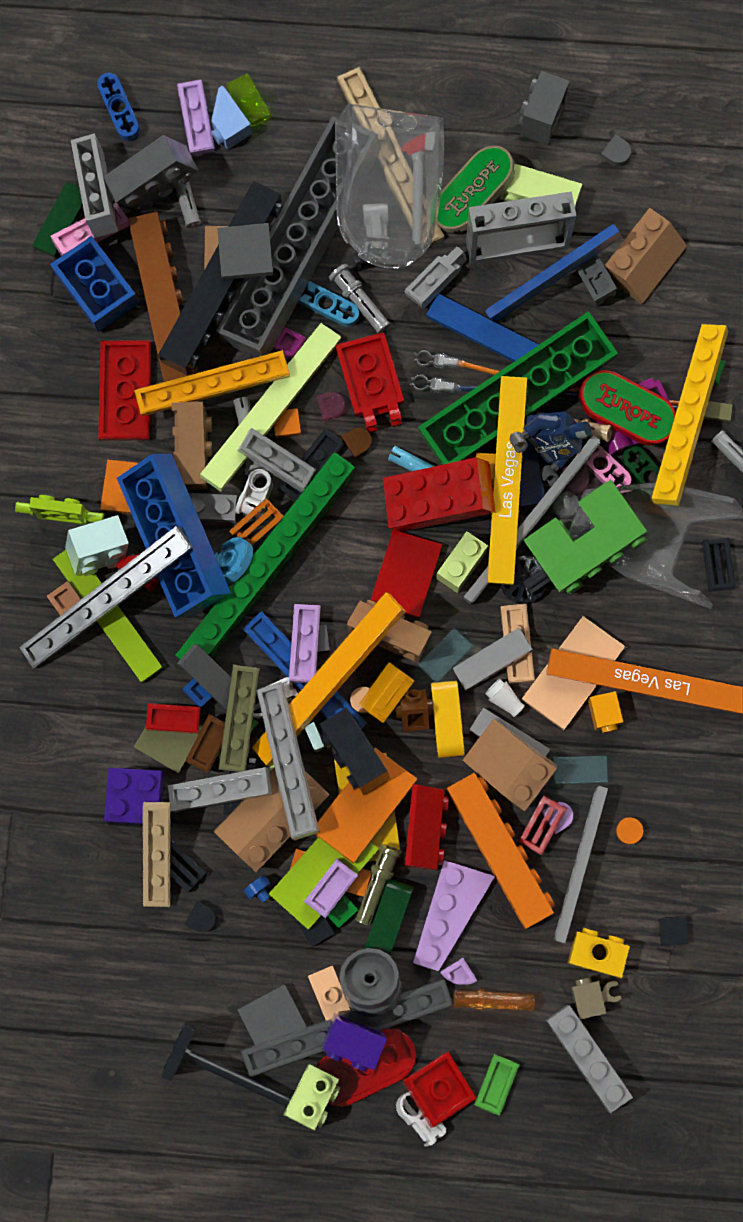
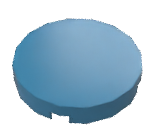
M241 537L226 541L221 546L223 550L219 554L217 552L214 554L227 585L235 582L244 574L253 557L251 544Z

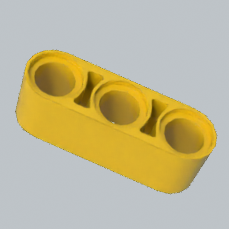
M457 681L431 683L438 758L464 756Z

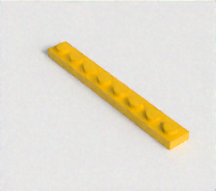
M701 325L651 499L654 504L676 506L680 504L728 334L726 325Z

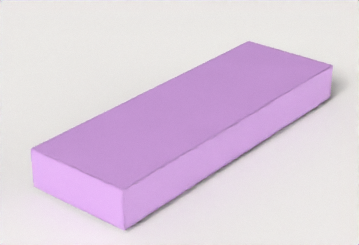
M202 80L177 84L190 155L215 152Z
M294 604L289 682L308 683L316 674L320 605Z

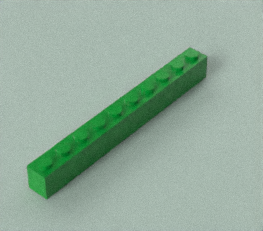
M334 452L253 555L250 565L244 574L228 587L231 594L217 601L175 656L179 661L194 644L198 645L211 658L215 656L356 475L355 467L337 453Z

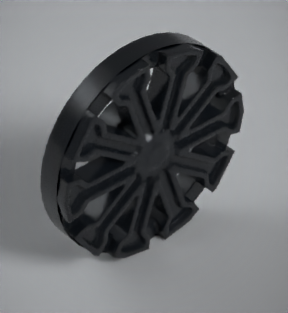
M517 556L515 557L517 572H514V585L507 589L505 584H500V588L503 594L515 603H533L544 594L547 584L537 590V595H531L523 581L542 569V566L534 557ZM519 561H525L524 570H522ZM530 563H534L536 566L528 571ZM518 589V595L516 597L512 596V592ZM523 591H526L528 599H523Z

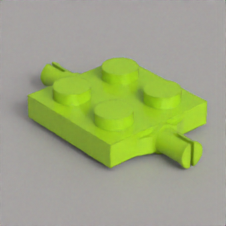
M39 495V498L31 497L30 504L17 502L15 512L35 515L38 519L80 525L104 520V513L89 512L80 504V501L65 498L64 502L55 501L54 497L48 495Z

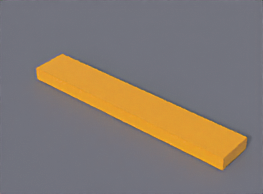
M282 350L134 391L141 416H146L172 409V402H198L290 377V373Z

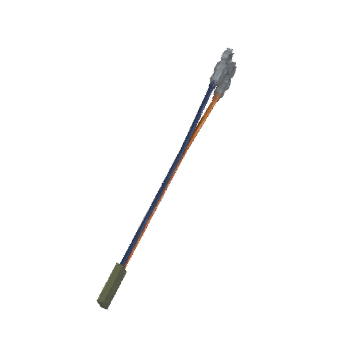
M428 351L415 353L417 357L422 353H426L431 359H434V362L430 361L425 365L419 363L418 359H415L414 362H417L421 367L433 364L434 367L439 369L466 367L493 375L500 372L467 363L464 360L449 357L442 353L435 354V356H431ZM417 375L415 378L411 377V380L415 381L417 378L422 377L428 383H431L430 386L427 385L425 388L419 389L414 383L410 384L417 391H424L429 388L434 393L472 391L478 387L461 386L455 382L445 381L437 377L428 380L424 375ZM573 387L563 395L579 397L580 388ZM669 400L674 410L677 411L679 401ZM708 401L704 419L730 422L732 404Z

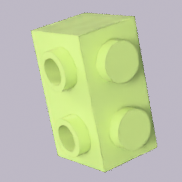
M308 1065L283 1115L312 1130H315L316 1126L321 1127L328 1114L324 1110L328 1101L333 1102L340 1090V1087L337 1086L339 1079L312 1065Z

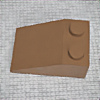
M495 718L463 759L482 778L524 811L557 769L555 763Z

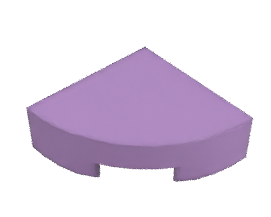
M464 958L441 971V974L447 980L455 984L467 985L477 981Z

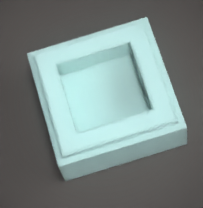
M314 722L308 724L305 730L314 751L317 753L324 750V745Z

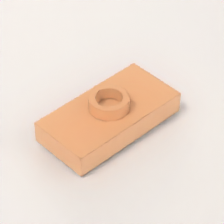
M333 966L308 976L326 1020L332 1019L334 1013L343 1015L351 1012Z

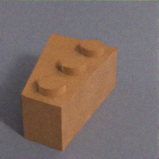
M172 402V411L175 413V427H173V435H175V451L173 452L175 463L187 490H208V482L200 478V473L208 465V457H212V442H208V432H212V417H208L203 402Z

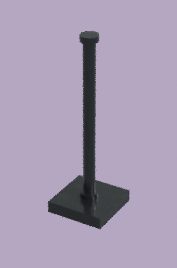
M187 1022L184 1023L162 1070L161 1077L172 1081L180 1062L185 1063L187 1061L280 1105L288 1106L292 1097L192 1052V1048L188 1045L195 1032V1026ZM327 1111V1112H328L327 1117H326V1119H325V1121H324V1123H323V1125H322L321 1127L324 1126V1124H325V1122H326V1120H327V1118H328L329 1111Z

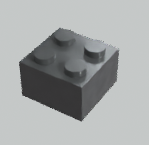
M544 71L540 72L538 79L533 78L528 92L530 93L528 100H524L520 110L521 117L518 123L519 126H522L520 136L549 145L566 103L569 87L568 80Z

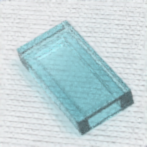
M454 628L418 666L434 682H439L473 645Z
M607 756L553 758V763L557 765V769L554 772V784L608 782Z

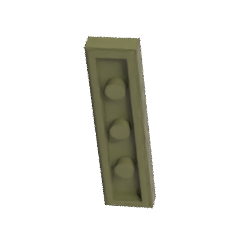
M233 665L219 770L243 772L246 770L259 668Z

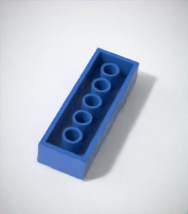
M151 454L117 477L146 549L176 526L181 528L193 546L191 551L158 575L174 617L195 616L231 594L172 454Z

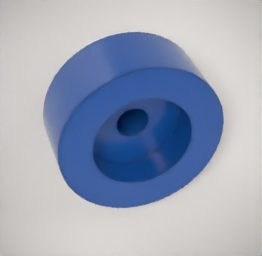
M263 875L245 888L244 893L249 899L257 895L260 901L264 903L271 897L265 889L271 883Z

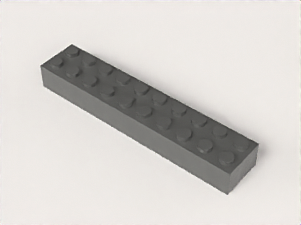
M332 116L269 232L273 275L244 278L216 329V333L222 343L254 357L271 353L381 149L375 133Z

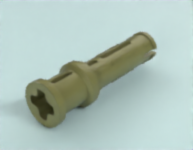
M380 844L379 846L381 851L376 864L371 867V873L373 874L355 918L357 922L371 926L387 881L391 880L394 876L393 869L397 858L402 855V851L386 844Z

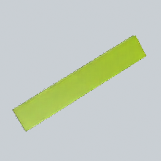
M66 550L53 558V561L81 599L102 584L95 573L88 576H83V574L75 575ZM119 606L98 621L141 683L163 669Z

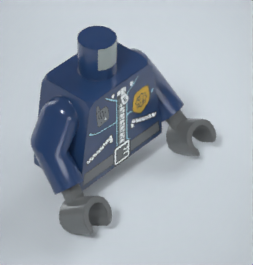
M567 412L540 413L527 416L526 426L522 428L524 431L522 433H512L510 435V442L517 453L526 450L528 442L547 463L553 462L552 465H546L541 469L543 480L547 479L549 485H553L558 479L556 471L559 468L562 469L572 456L581 451L582 440L591 435V427L587 421L576 423Z

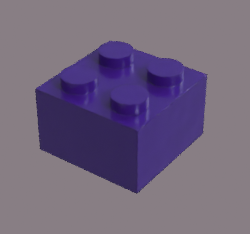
M109 768L104 821L108 823L143 825V803L163 802L165 774L162 771Z
M334 1013L322 1045L323 1050H326V1056L337 1061H342V1058L348 1059L352 1063L351 1066L367 1072L368 1068L375 1070L387 1038L381 1031Z

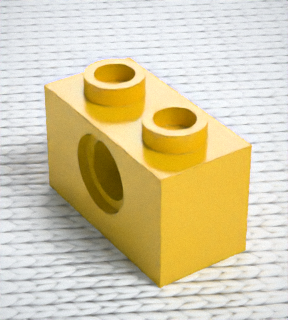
M583 928L582 933L575 932L568 959L569 964L622 978L630 947L624 945V939L610 935L608 940L598 937L599 932ZM597 944L604 946L606 949V955L602 960H597L592 955V949Z

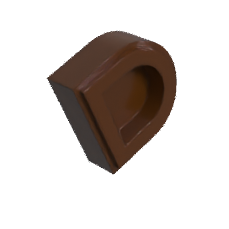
M354 428L341 436L355 459L371 448V435L364 428Z

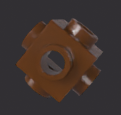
M426 689L407 691L396 705L397 718H402L403 732L429 729V715H433L432 699L427 700Z

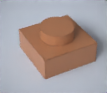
M68 581L47 595L60 616L81 600Z

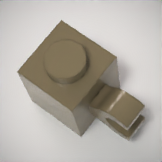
M591 977L575 980L576 986L570 987L576 1014L579 1019L606 1014L604 1002H617L621 1000V996L612 997L609 994V989L612 986L618 985L616 981L606 983L602 991L599 981L592 982Z

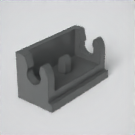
M598 254L576 268L598 307L604 304L605 298L616 296L615 290L617 288Z

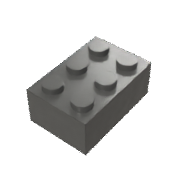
M162 135L106 174L104 179L116 203L137 211H144L149 209L153 202L160 197L168 196L172 189L179 184L190 181L192 175L199 170L186 145Z

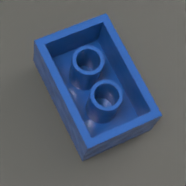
M92 235L50 264L57 278L97 332L139 304L131 287Z

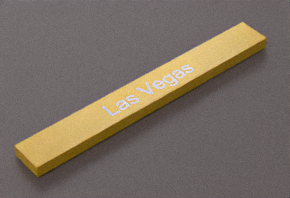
M501 376L493 489L496 513H492L487 580V583L514 585L522 452L517 453L510 442V435L514 432L522 433L524 431L522 428L524 427L527 378Z

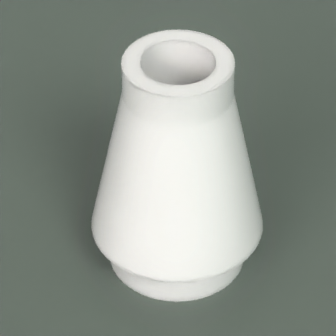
M498 679L485 693L489 697L488 700L509 712L513 717L524 707L509 684L501 679Z

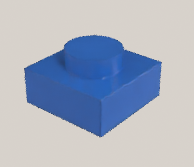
M194 679L182 689L200 708L212 697Z

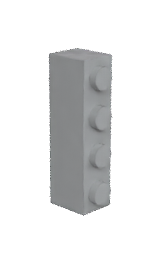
M95 133L71 140L85 219L93 236L97 238L118 232L112 194L104 179V176L108 174L104 153Z
M566 1005L545 1020L608 1112L612 1113L633 1098L570 1005Z

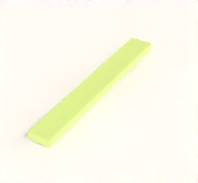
M320 323L288 363L290 377L275 380L200 473V478L219 491L224 489L247 460V457L237 450L249 429L253 428L266 436L335 349V345L339 344L341 336Z

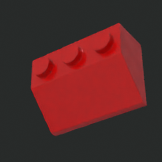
M414 784L412 786L405 868L437 871V865H443L444 849H439L440 838L445 839L446 823H442L441 820L442 812L448 811L449 797L444 796L443 789Z

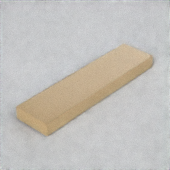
M170 802L143 803V906L170 907Z

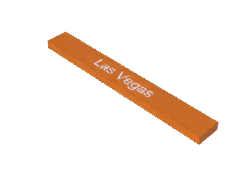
M557 649L550 650L546 675L743 715V687Z

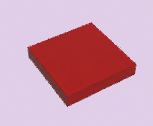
M449 1052L444 1053L403 1080L430 1128L435 1127L477 1099Z

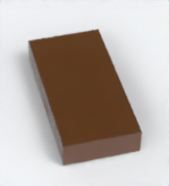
M208 715L185 760L186 763L208 774L210 773L222 748L225 722Z

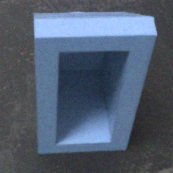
M221 86L218 89L212 116L214 130L211 133L219 145L223 143L228 150L252 135V131L246 117L226 89Z

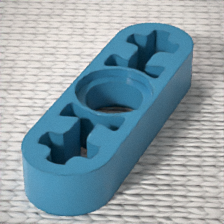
M310 281L308 282L306 287L308 288V293L315 296L314 303H311L312 297L304 294L303 297H300L299 304L345 327H351L358 322L359 309L354 303ZM322 298H330L333 301L332 307L329 309L320 308L318 303ZM337 303H340L339 308L344 312H347L349 309H351L352 315L354 317H348L346 320L344 319L343 313L338 310L336 311V315H334L333 313L337 308Z

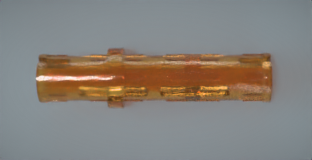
M478 989V992L454 990L453 1008H477V1011H483V1009L534 1011L535 995L484 992L482 989Z

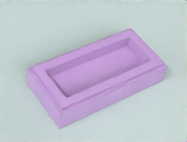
M336 859L304 902L326 918L358 875Z

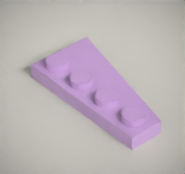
M444 860L413 963L437 971L440 970L495 876Z

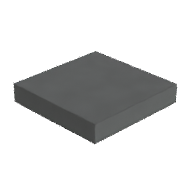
M268 223L217 228L222 280L273 275Z
M285 984L238 1009L255 1045L307 1027Z

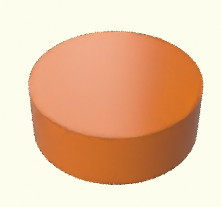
M631 817L621 820L616 827L618 839L622 843L629 845L638 842L643 835L642 824L637 819Z

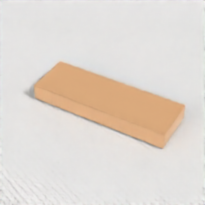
M527 604L501 606L503 637L520 628L531 646ZM532 652L507 666L508 684L535 681Z

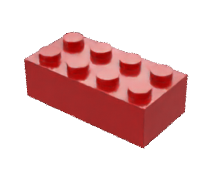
M478 457L383 478L389 529L404 532L496 513L490 464L488 461Z

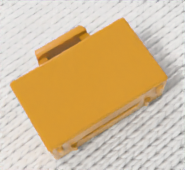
M388 663L362 698L359 705L384 723L414 680L393 664Z

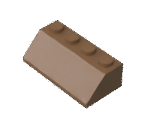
M275 767L270 772L272 795L243 800L214 830L255 872L291 836ZM305 772L315 811L329 794Z

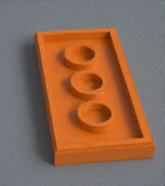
M374 748V750L386 767L390 780L364 796L359 788L354 791L348 782L317 822L319 832L314 834L353 864L417 781L416 777L377 748Z

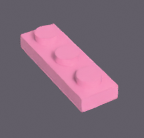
M114 203L118 229L120 231L130 225L128 218L118 203ZM83 219L51 235V239L61 256H63L91 235L96 242H99L117 232L95 238L86 219Z

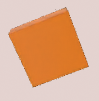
M298 408L285 410L274 424L276 438L301 435Z

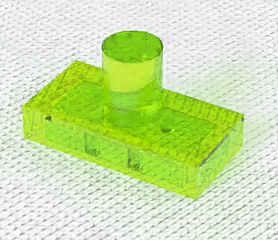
M248 73L226 83L231 97L250 123L251 128L271 118L270 112Z

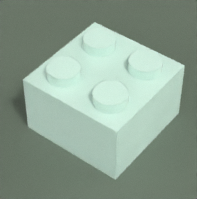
M117 515L68 530L65 548L75 575L83 574V576H88L97 572L99 568L106 566L108 568L116 567L115 565L125 558L129 543Z

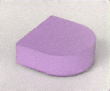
M558 802V804L568 809L555 834L568 827L573 820L572 809L563 802ZM550 806L542 811L544 817ZM556 809L548 822L550 826L559 812Z

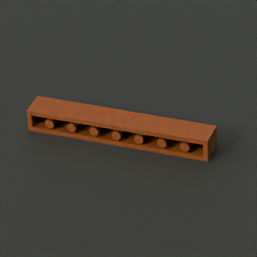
M158 212L128 218L156 349L159 354L181 313L179 305L184 303L181 290L175 289L174 282L178 281L176 267H171L169 258H173L170 243H165L164 235L168 234L165 219L160 220ZM160 362L164 382L187 376ZM198 366L195 370L191 369L188 376L199 373Z

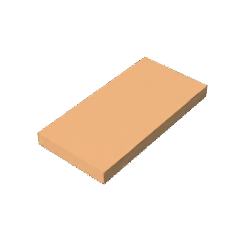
M582 616L558 650L615 661L625 646ZM547 664L523 696L522 701L564 731L597 685L546 675Z

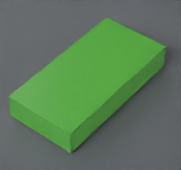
M494 1054L474 1105L500 1116L519 1064Z

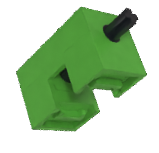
M611 479L578 502L591 523L595 526L593 529L585 528L577 534L579 538L574 540L562 521L554 518L524 539L542 566V569L523 581L531 595L550 581L554 583L559 592L572 594L583 586L581 581L587 577L592 578L603 570L601 568L602 565L608 561L611 563L617 561L624 555L623 552L629 548L637 549L648 541L646 536L649 535V532Z

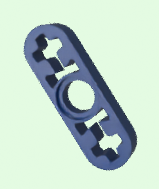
M105 73L99 77L97 82L102 99L119 137L124 141H133L140 133L136 117L118 77L112 73ZM107 82L112 84L115 95L111 96L106 87ZM123 102L125 109L119 113L112 110L113 104ZM125 118L132 130L129 133L125 130L122 121Z

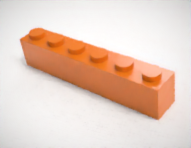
M473 773L451 785L446 791L524 929H527L553 914L552 907L555 904L548 892L543 894L538 884L542 883L536 870H529L525 862L528 860V856L521 845L516 847L512 839L515 833L508 822L503 824L499 817L502 811L495 799L490 801L486 794L489 788L485 780L481 776L477 778L476 774Z

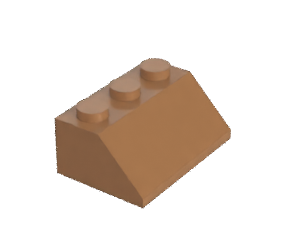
M649 208L605 264V268L615 286L640 304H643L686 249L687 245L668 220Z
M367 600L366 603L359 601L347 622L349 634L374 607L375 602ZM403 615L377 646L419 664L431 638L432 631H429V626L415 620L414 623L404 620L405 616Z

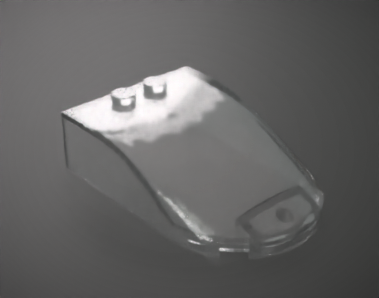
M347 104L335 122L337 221L340 232L347 244L350 243L359 253L358 256L368 263L384 268L405 267L414 263L427 251L435 235L444 167L443 118Z

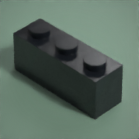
M347 708L320 723L323 731L320 737L327 748L332 746L336 754L333 757L340 769L345 767L350 775L346 778L354 791L359 788L364 796L390 780L386 767Z

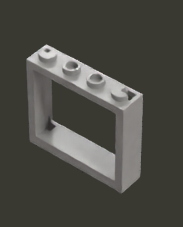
M572 191L469 207L466 243L470 264L569 249L576 219ZM484 220L485 226L478 227V221ZM558 221L555 224L478 235L481 232ZM561 236L564 243L556 244L555 237ZM476 249H481V256H476Z

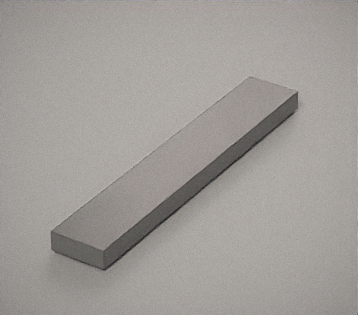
M278 682L258 689L257 695L291 838L297 840L318 833L319 828L284 684Z
M598 786L594 791L555 931L554 941L565 943L608 791V788Z

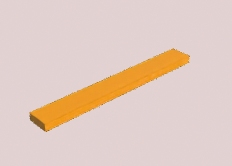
M385 593L289 704L296 737L406 612L391 594ZM265 732L252 748L267 766H272L274 762L267 732Z

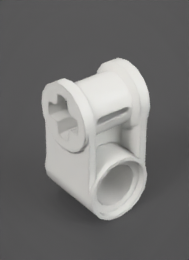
M256 469L250 473L245 488L237 502L235 513L240 514L242 512L248 514L265 498L269 499L273 482L267 471ZM264 477L267 479V484L263 488H256L254 486L257 478ZM266 506L253 516L256 520L264 514Z

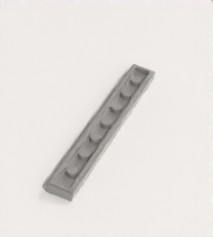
M594 435L517 529L516 549L598 448L600 440ZM488 567L463 598L470 605L475 602L489 584L487 583Z

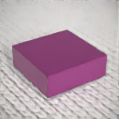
M284 327L272 350L275 352L283 350L284 356L292 360L307 340L306 337Z

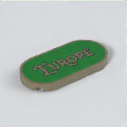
M488 146L479 150L470 158L434 200L432 216L442 230L449 233L467 230L469 207L492 204L514 178L515 162L511 154L503 147Z

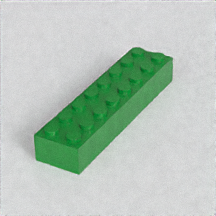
M588 311L418 427V432L441 465L469 459L497 440L501 376L527 378L525 421L527 416L534 415L584 381L590 374L599 371L615 360L618 352Z

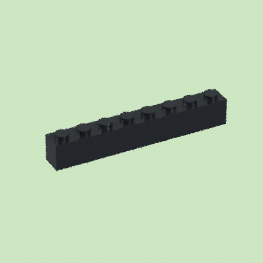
M253 180L228 227L268 223L270 232L272 228L270 224L273 218H277L283 208L281 193ZM219 244L158 354L161 363L187 376L191 369L195 370L201 358L199 356L203 347L207 348L213 336L211 334L215 325L219 326L224 316L223 310L225 306L231 304L236 294L235 288L239 282L242 283L244 278L222 280Z

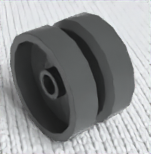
M366 948L350 955L342 965L339 977L345 1000L353 1011L362 1016L377 1017L385 1015L396 1006L401 997L402 984L396 963L390 955L379 949Z

